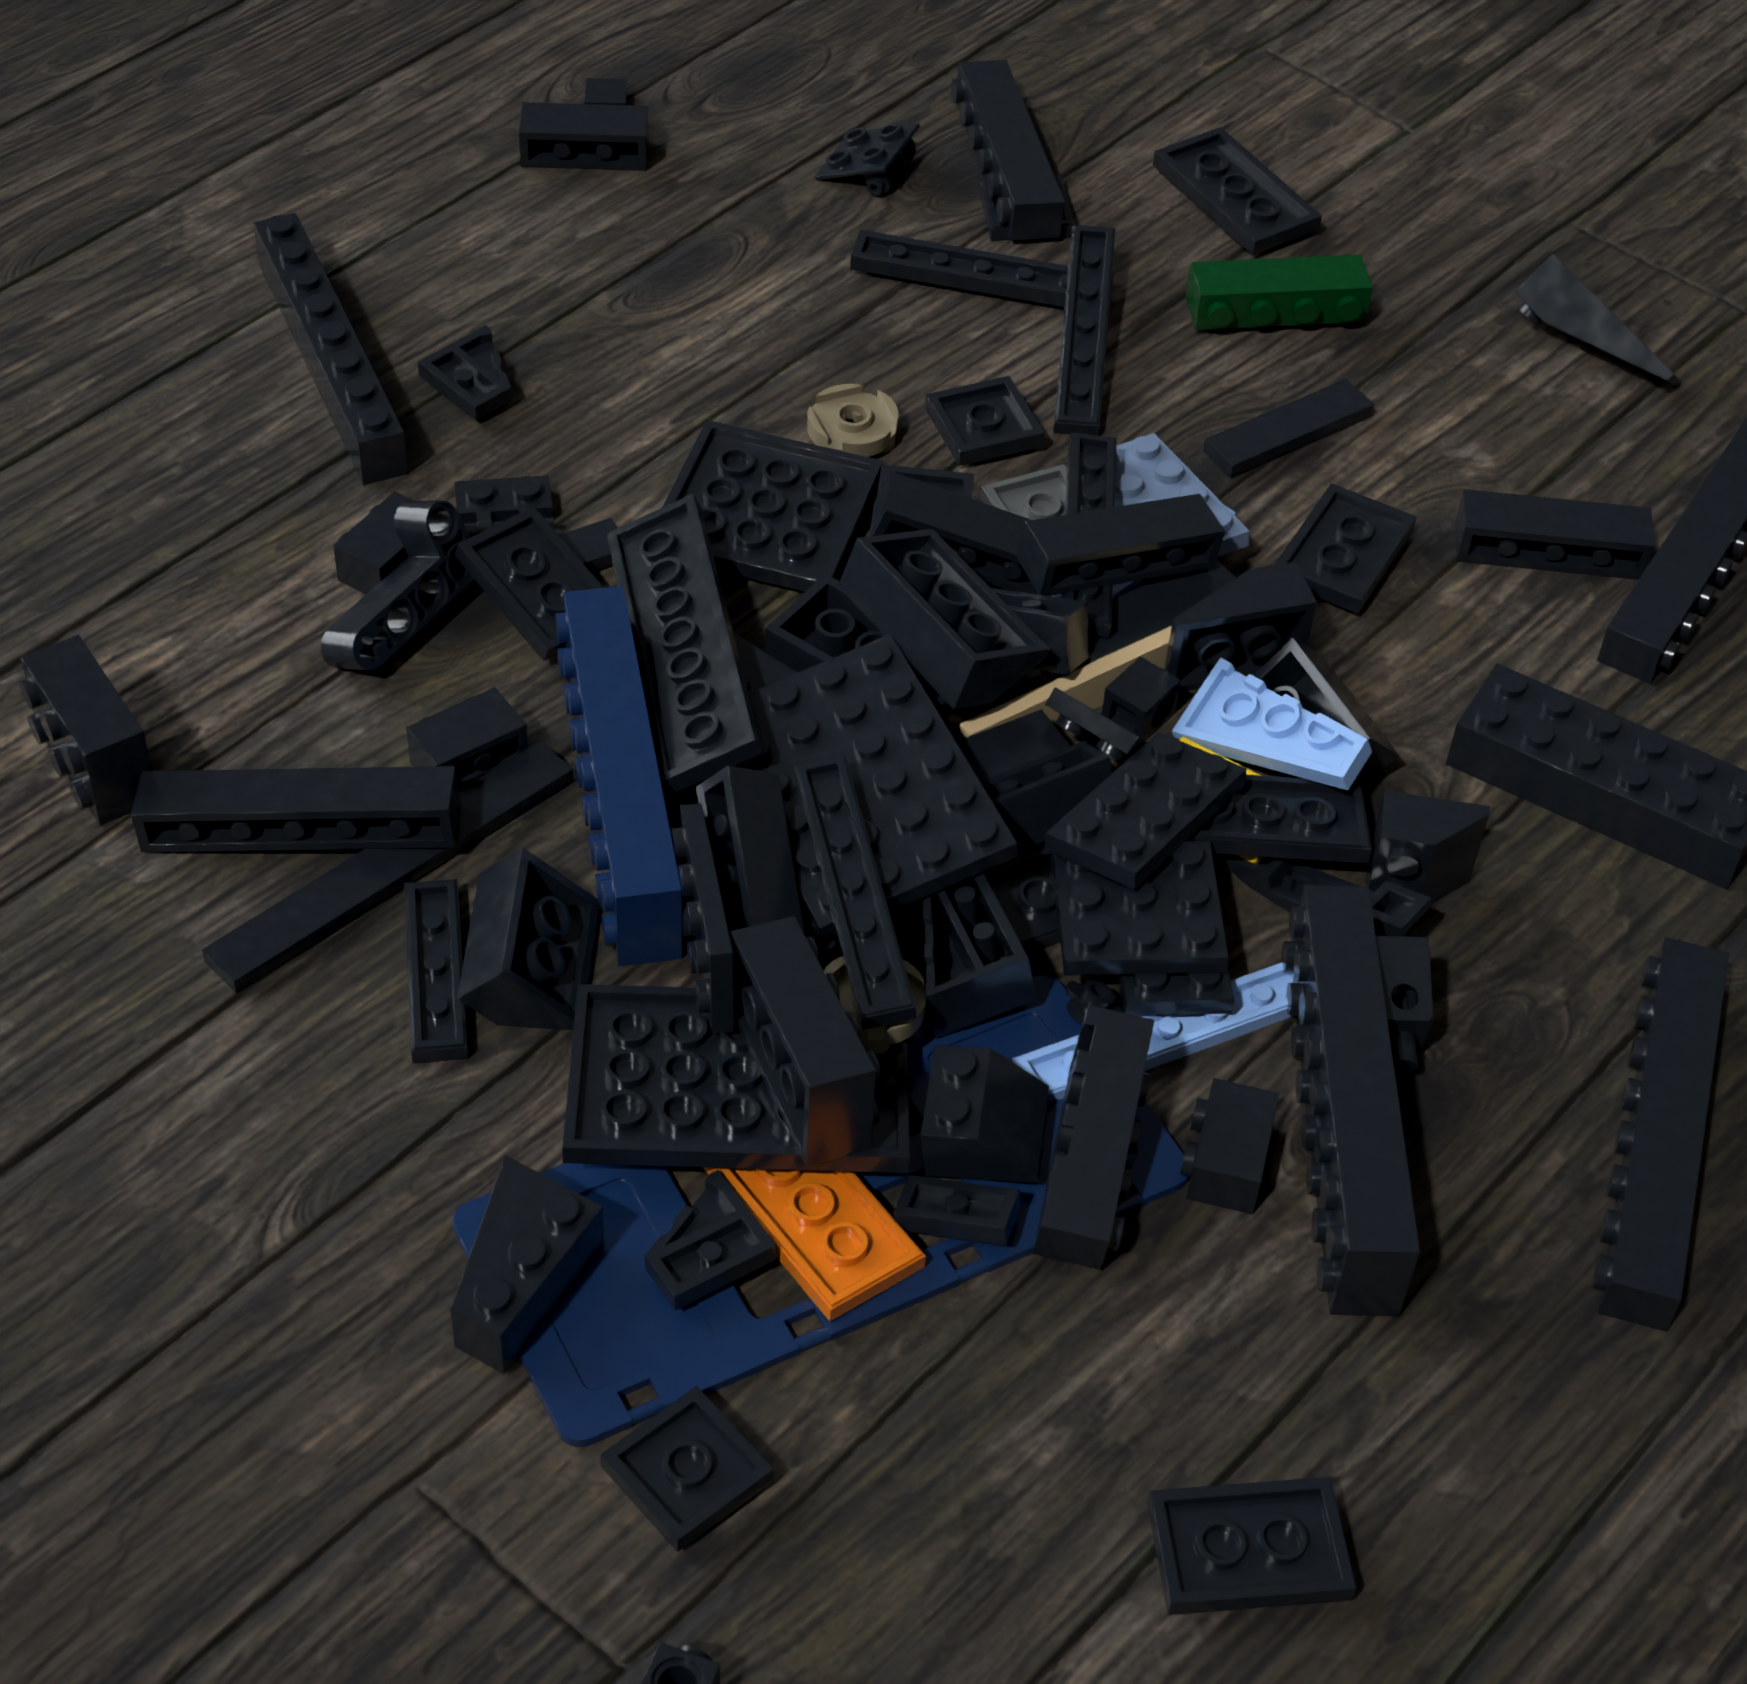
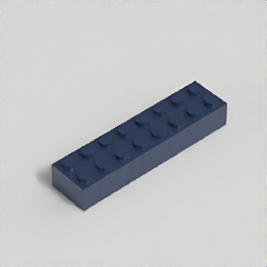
M617 586L563 592L564 613H555L558 643H566V648L557 649L560 678L570 679V684H563L566 714L576 716V720L569 721L572 751L582 753L583 756L575 758L578 787L583 788L584 792L589 791V795H582L584 824L589 826L590 831L595 830L596 832L595 834H588L591 865H596L597 871H602V873L595 874L598 905L603 906L604 912H609L608 914L601 915L605 946L615 945L618 966L682 959L681 885L624 587Z

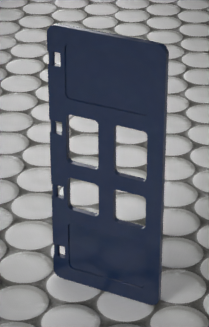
M1045 975L1032 977L1036 1001L936 1039L931 1018L922 1022L919 1029L907 1038L909 1105L921 1123L923 1122L935 1045L991 1048L1012 1062V1058L1079 1035L1081 1025L1075 1022L1067 1011V1003L1071 997L1066 994L1064 986L1057 979ZM1064 1098L1048 1104L1038 1183L957 1178L959 1182L1020 1190L1021 1208L1007 1246L950 1238L921 1250L926 1256L923 1269L830 1322L811 1298L767 1317L755 1318L747 1310L732 1282L674 1310L645 1269L646 1253L660 1236L667 1234L671 1230L674 1218L686 1205L666 1170L667 1166L564 1163L541 1172L540 1174L603 1206L604 1247L518 1356L560 1438L565 1443L574 1447L590 1446L625 1431L638 1422L655 1416L695 1386L705 1395H708L798 1356L800 1352L828 1340H835L955 1288L960 1283L980 1274L994 1271L1033 1254ZM1146 1101L1143 1107L1137 1106L1135 1119L1142 1121L1140 1137L1135 1154L1128 1153L1125 1164L1126 1167L1133 1168L1130 1186L1133 1193L1128 1195L1126 1202L1118 1200L1115 1215L1140 1205L1144 1206L1182 1189L1189 1179V1176L1180 1174L1184 1154ZM921 1133L909 1137L910 1160L908 1173L854 1172L873 1195L905 1183L909 1175L922 1176L925 1174ZM491 1193L462 1204L453 1215V1230L467 1259ZM973 1246L981 1259L954 1270L947 1257ZM815 1314L822 1327L794 1339L787 1326ZM651 1385L657 1398L627 1411L620 1397Z

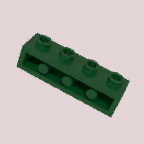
M1361 254L1190 262L1185 298L1195 330L1366 322L1373 287Z

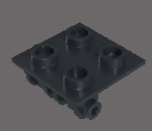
M895 122L878 129L867 130L865 127H859L847 132L837 149L826 158L825 164L814 176L815 180L863 175L870 194L875 196L886 194L893 182L904 171L909 161L916 155V143L912 137L919 129V123L901 125V123Z

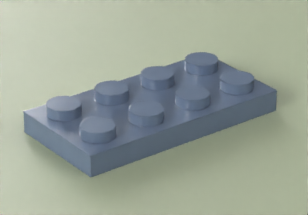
M1155 433L1140 436L1132 441L1117 445L1115 507L1201 494L1225 530L1218 557L1249 546L1250 531Z

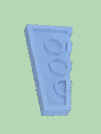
M1222 658L1218 660L1171 731L1174 737L1178 739L1185 737L1221 756L1344 790H1349L1372 753L1367 738L1322 713L1314 715L1302 708L1300 701L1287 694L1284 696L1278 695L1269 690L1264 681L1251 674L1247 677L1235 671L1233 664Z

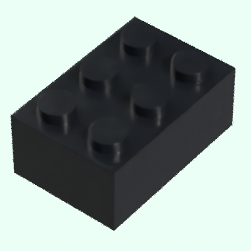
M78 634L20 657L25 678L19 680V687L28 707L34 711V714L27 716L30 729L39 745L46 742L49 745V757L57 774L60 777L69 776L71 780L69 781L70 790L78 807L81 810L89 808L100 826L130 814L142 771H152L144 731L80 635Z

